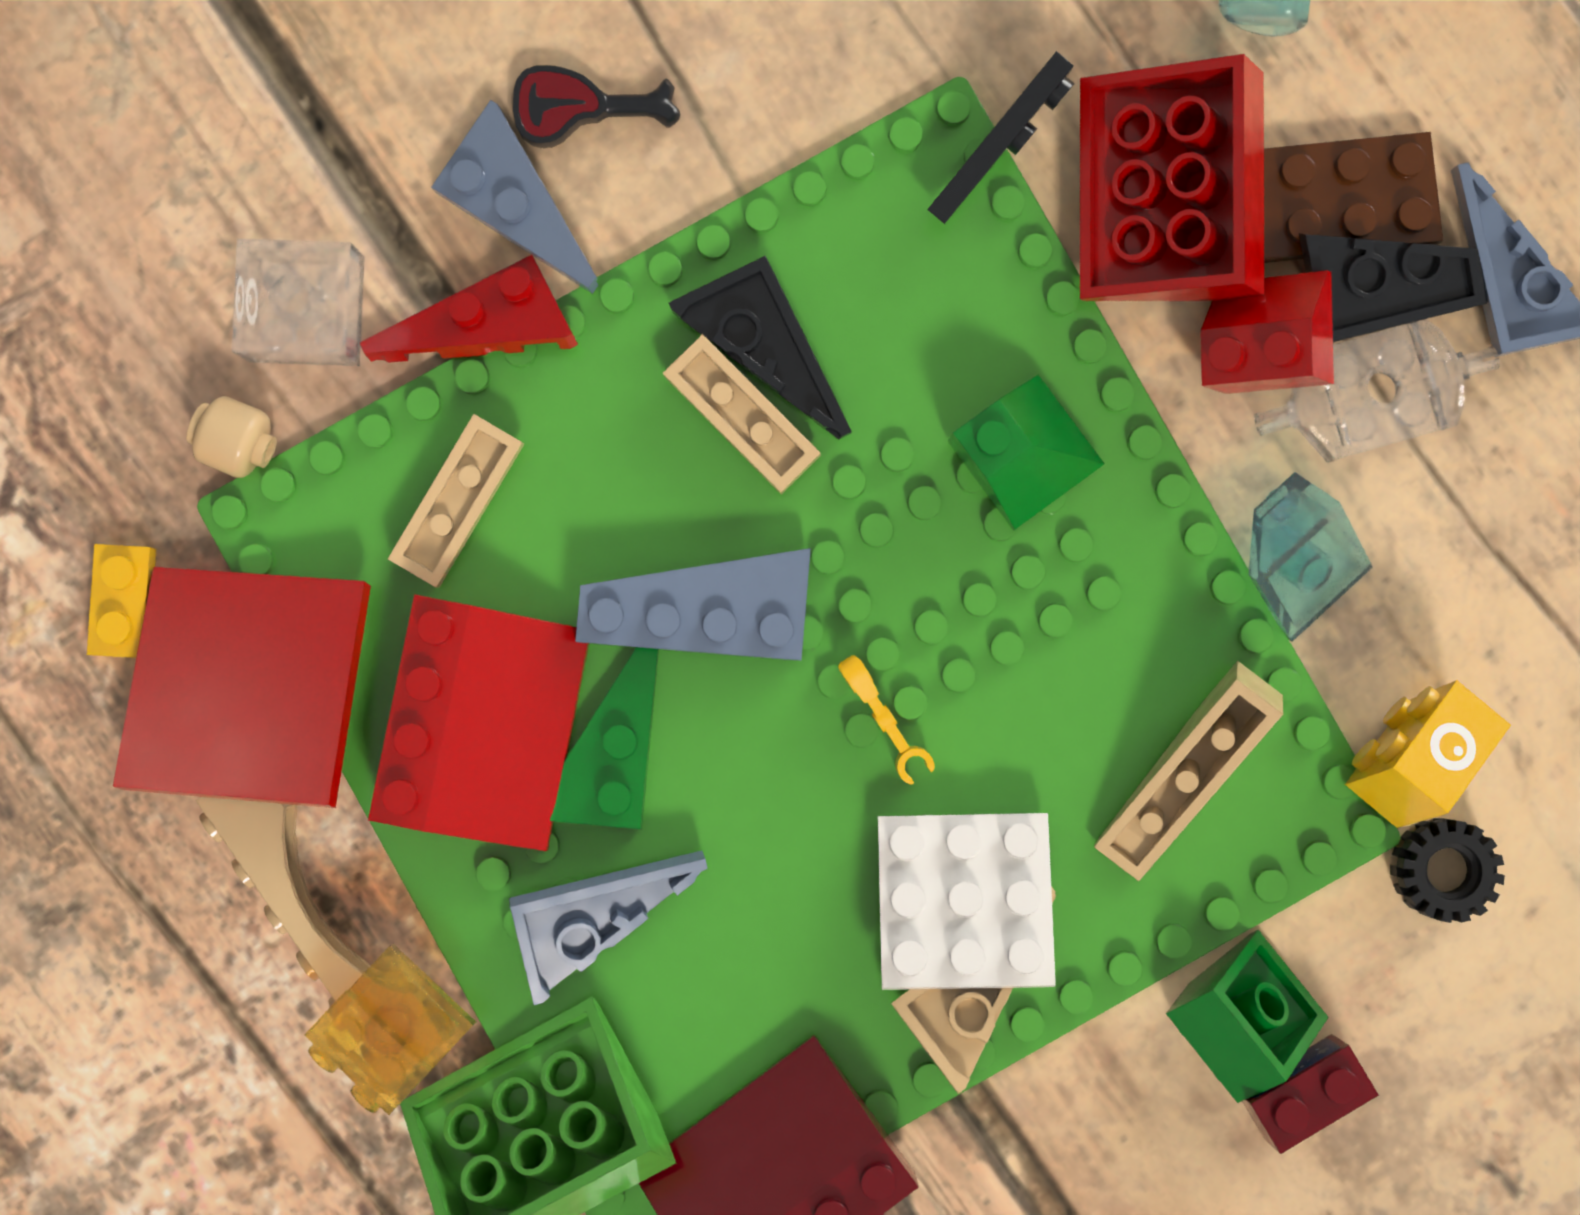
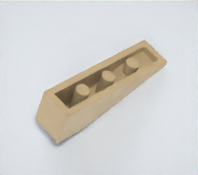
M1237 661L1194 712L1095 842L1094 848L1136 880L1140 881L1283 715V695Z

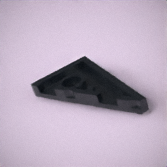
M1056 51L927 210L945 224L1006 149L1016 155L1037 130L1030 123V120L1044 104L1053 111L1075 84L1067 77L1074 65Z
M766 256L669 302L670 309L675 316L700 335L703 334L713 345L836 439L840 440L852 433Z

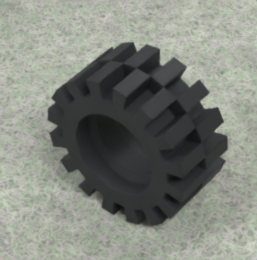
M1433 818L1432 822L1421 821L1415 824L1417 829L1413 832L1407 830L1400 837L1405 841L1402 847L1395 846L1392 855L1398 857L1397 865H1390V875L1397 877L1398 883L1393 884L1398 894L1404 895L1406 899L1403 902L1409 908L1419 911V914L1442 922L1451 923L1452 920L1462 923L1471 921L1469 915L1481 916L1487 912L1488 909L1484 906L1487 901L1493 903L1497 901L1500 894L1493 891L1495 884L1504 885L1505 875L1497 873V866L1504 865L1502 855L1494 854L1493 849L1497 847V844L1492 838L1482 835L1484 830L1462 821ZM1444 848H1452L1458 851L1465 860L1467 867L1466 877L1458 888L1442 892L1437 890L1429 881L1427 866L1430 858L1437 851Z

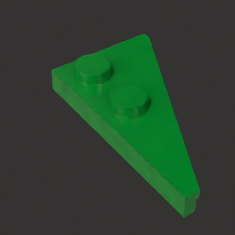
M635 648L564 761L557 799L550 821L642 830L659 649Z

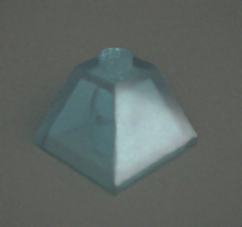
M1296 472L1278 488L1270 492L1266 499L1254 509L1249 563L1250 578L1280 629L1293 642L1373 568L1341 503Z

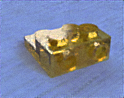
M393 943L304 1035L313 1043L308 1052L320 1067L330 1073H334L339 1068L355 1083L350 1092L362 1107L372 1113H376L382 1108L390 1115L468 1032L476 1021Z

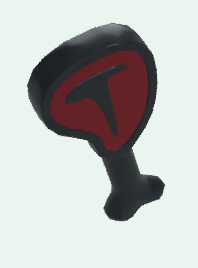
M536 65L525 69L520 74L513 91V115L519 134L531 146L543 149L553 148L563 143L582 125L599 123L608 117L647 116L655 118L666 128H670L679 121L681 114L680 110L672 103L675 87L668 79H664L654 91L647 94L608 95L584 75L573 70L558 66Z

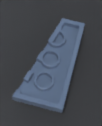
M811 548L580 585L575 642L801 661Z

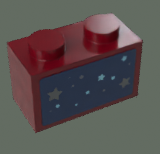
M1331 1034L1308 1048L1286 1082L1242 1102L1263 1138L1279 1154H1282L1379 1096L1351 1047Z

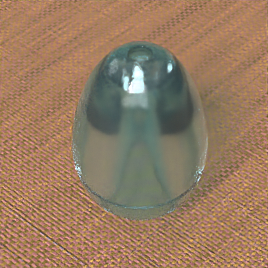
M1219 0V11L1228 22L1254 34L1270 37L1290 35L1298 32L1308 23L1310 0Z

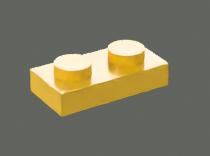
M94 544L86 655L137 657L152 571L156 564V548Z

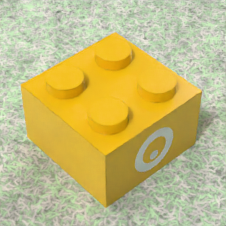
M1458 680L1436 689L1429 686L1420 692L1417 697L1410 700L1403 697L1390 708L1383 718V723L1387 725V728L1377 741L1375 739L1370 740L1352 760V765L1357 769L1345 785L1396 828L1448 814L1511 724Z

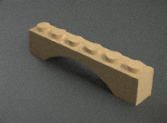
M199 797L195 800L203 811L199 818L204 829L215 841L221 842L223 840L235 857L231 862L235 873L247 887L253 888L255 886L268 904L264 907L267 919L280 934L288 933L300 950L296 953V958L301 968L312 980L320 979L332 996L328 1000L332 1012L344 1026L349 1027L352 1025L364 1042L361 1045L363 1056L377 1073L384 1071L392 1081L448 1041L456 1033V1030L425 986L398 979L370 965L348 948L324 921L308 892L299 864L295 833L297 805Z

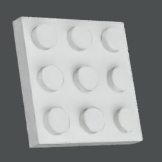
M1048 813L878 816L882 990L1055 987Z

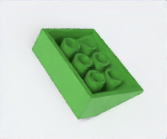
M593 997L588 998L399 1102L435 1215H580L676 1163L657 1111L599 1003Z

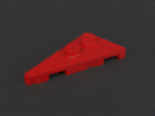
M531 254L360 342V346L371 362L384 360L391 363L408 361L409 354L438 352L443 359L481 356L493 351L520 353L524 352V346L529 344L557 342L560 349H571L577 346L578 343L538 264Z

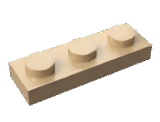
M703 334L663 372V376L781 495L821 456V453Z
M473 414L389 555L388 560L432 586L440 588L519 455L524 443Z

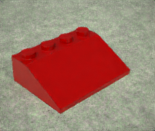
M1245 54L1080 78V299L1083 301H1214L1265 296L1264 72Z
M414 594L368 821L423 832L548 851L554 822L550 821L557 799L564 761L567 758L589 643L575 642L577 627Z

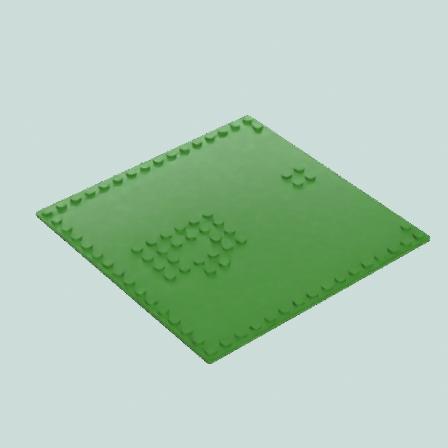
M963 77L953 78L598 276L596 282L599 285L593 294L580 286L557 299L556 302L578 343L577 346L571 349H560L557 342L525 345L524 352L520 353L493 351L487 355L451 358L270 460L265 468L258 466L246 477L236 478L207 494L199 500L197 505L199 514L231 572L365 581L371 586L342 765V773L367 818L369 817L414 594L577 627L580 585L811 548L801 661L659 649L642 830L553 822L548 851L423 832L369 821L494 1048L497 1049L590 997L595 998L657 1111L668 1142H671L812 1035L816 1036L889 1135L1392 849L1400 841L1398 829L1345 785L1357 769L1352 765V760L1355 757L1354 752L1095 301H1083L1080 299V275L1009 151L1006 149L945 224L927 210L994 128L970 83ZM764 256L767 257L852 431L850 435L840 440L836 439L717 348L821 453V456L782 495L663 376V372L701 336L672 313L669 302ZM1039 374L1105 464L1016 530H1013L948 443V440L954 431L995 401ZM475 414L524 443V446L440 588H436L388 560V557L471 417ZM589 643L567 756L636 647ZM851 655L857 656L868 670L879 693L877 695L883 706L886 705L894 716L897 721L896 726L907 744L923 748L933 758L934 771L932 772L929 771L923 758L920 756H912L906 761L905 771L914 781L913 785L906 783L898 775L895 761L899 751L886 731L883 733L872 716L873 711L868 703H864L857 693L853 692L838 669L839 663ZM1239 661L1283 695V715L1141 880L1138 881L1094 848V844L1201 703L1233 665ZM1048 813L1051 886L1056 891V897L1052 903L1056 985L1055 987L1012 989L966 1088L957 1094L891 1005L893 1001L909 989L882 990L878 816ZM703 851L708 869L702 871L692 885L678 896L674 892L647 913L649 919L615 946L602 950L597 955L595 962L585 970L580 972L576 969L549 990L550 997L543 1003L533 1004L509 898ZM639 1184L585 1212L586 1215H657Z

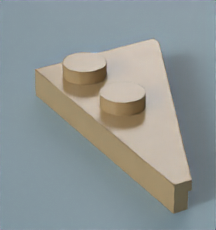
M1051 886L1052 903H1053V901H1054V899H1055V897H1056V894H1055L1056 891H1055V890L1053 889V887ZM1013 988L909 989L893 1001L891 1005L956 1093L959 1094L966 1088L976 1063L993 1032L995 1023Z

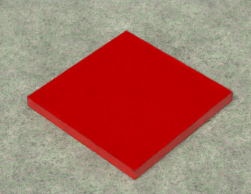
M153 567L113 787L130 791L336 808L371 586L365 581Z

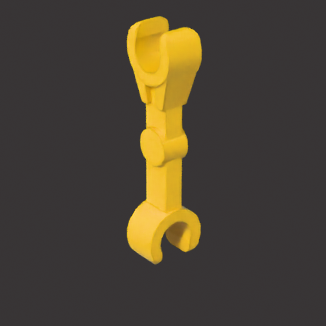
M851 655L840 662L838 669L853 692L857 693L864 703H868L873 711L872 716L883 733L886 731L899 751L895 761V768L900 778L910 785L914 784L912 778L905 771V763L912 756L922 757L929 771H934V761L930 754L921 747L909 746L896 726L897 721L888 707L886 705L883 706L877 695L879 693L862 661L857 656Z

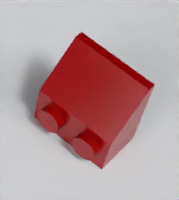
M1330 271L1264 278L1265 296L1214 300L1211 302L1201 327V378L1203 387L1224 394L1334 384L1332 276Z

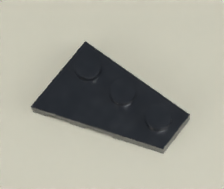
M1299 233L1306 273L1326 270L1331 272L1333 342L1487 304L1478 249Z

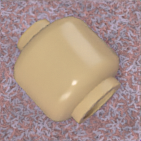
M226 396L219 397L210 404L202 403L197 408L189 423L186 437L187 443L192 445L193 455L198 462L235 478L246 477L257 466L265 468L269 464L277 444V438L270 435L271 424L267 414Z

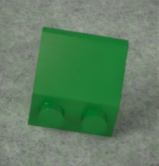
M1259 930L1250 933L1193 979L1166 1013L1179 1032L1186 1038L1237 1103L1286 1082L1329 1018Z

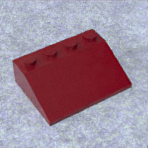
M812 1035L669 1142L676 1163L638 1183L657 1215H883L919 1188L914 1169L815 1035Z

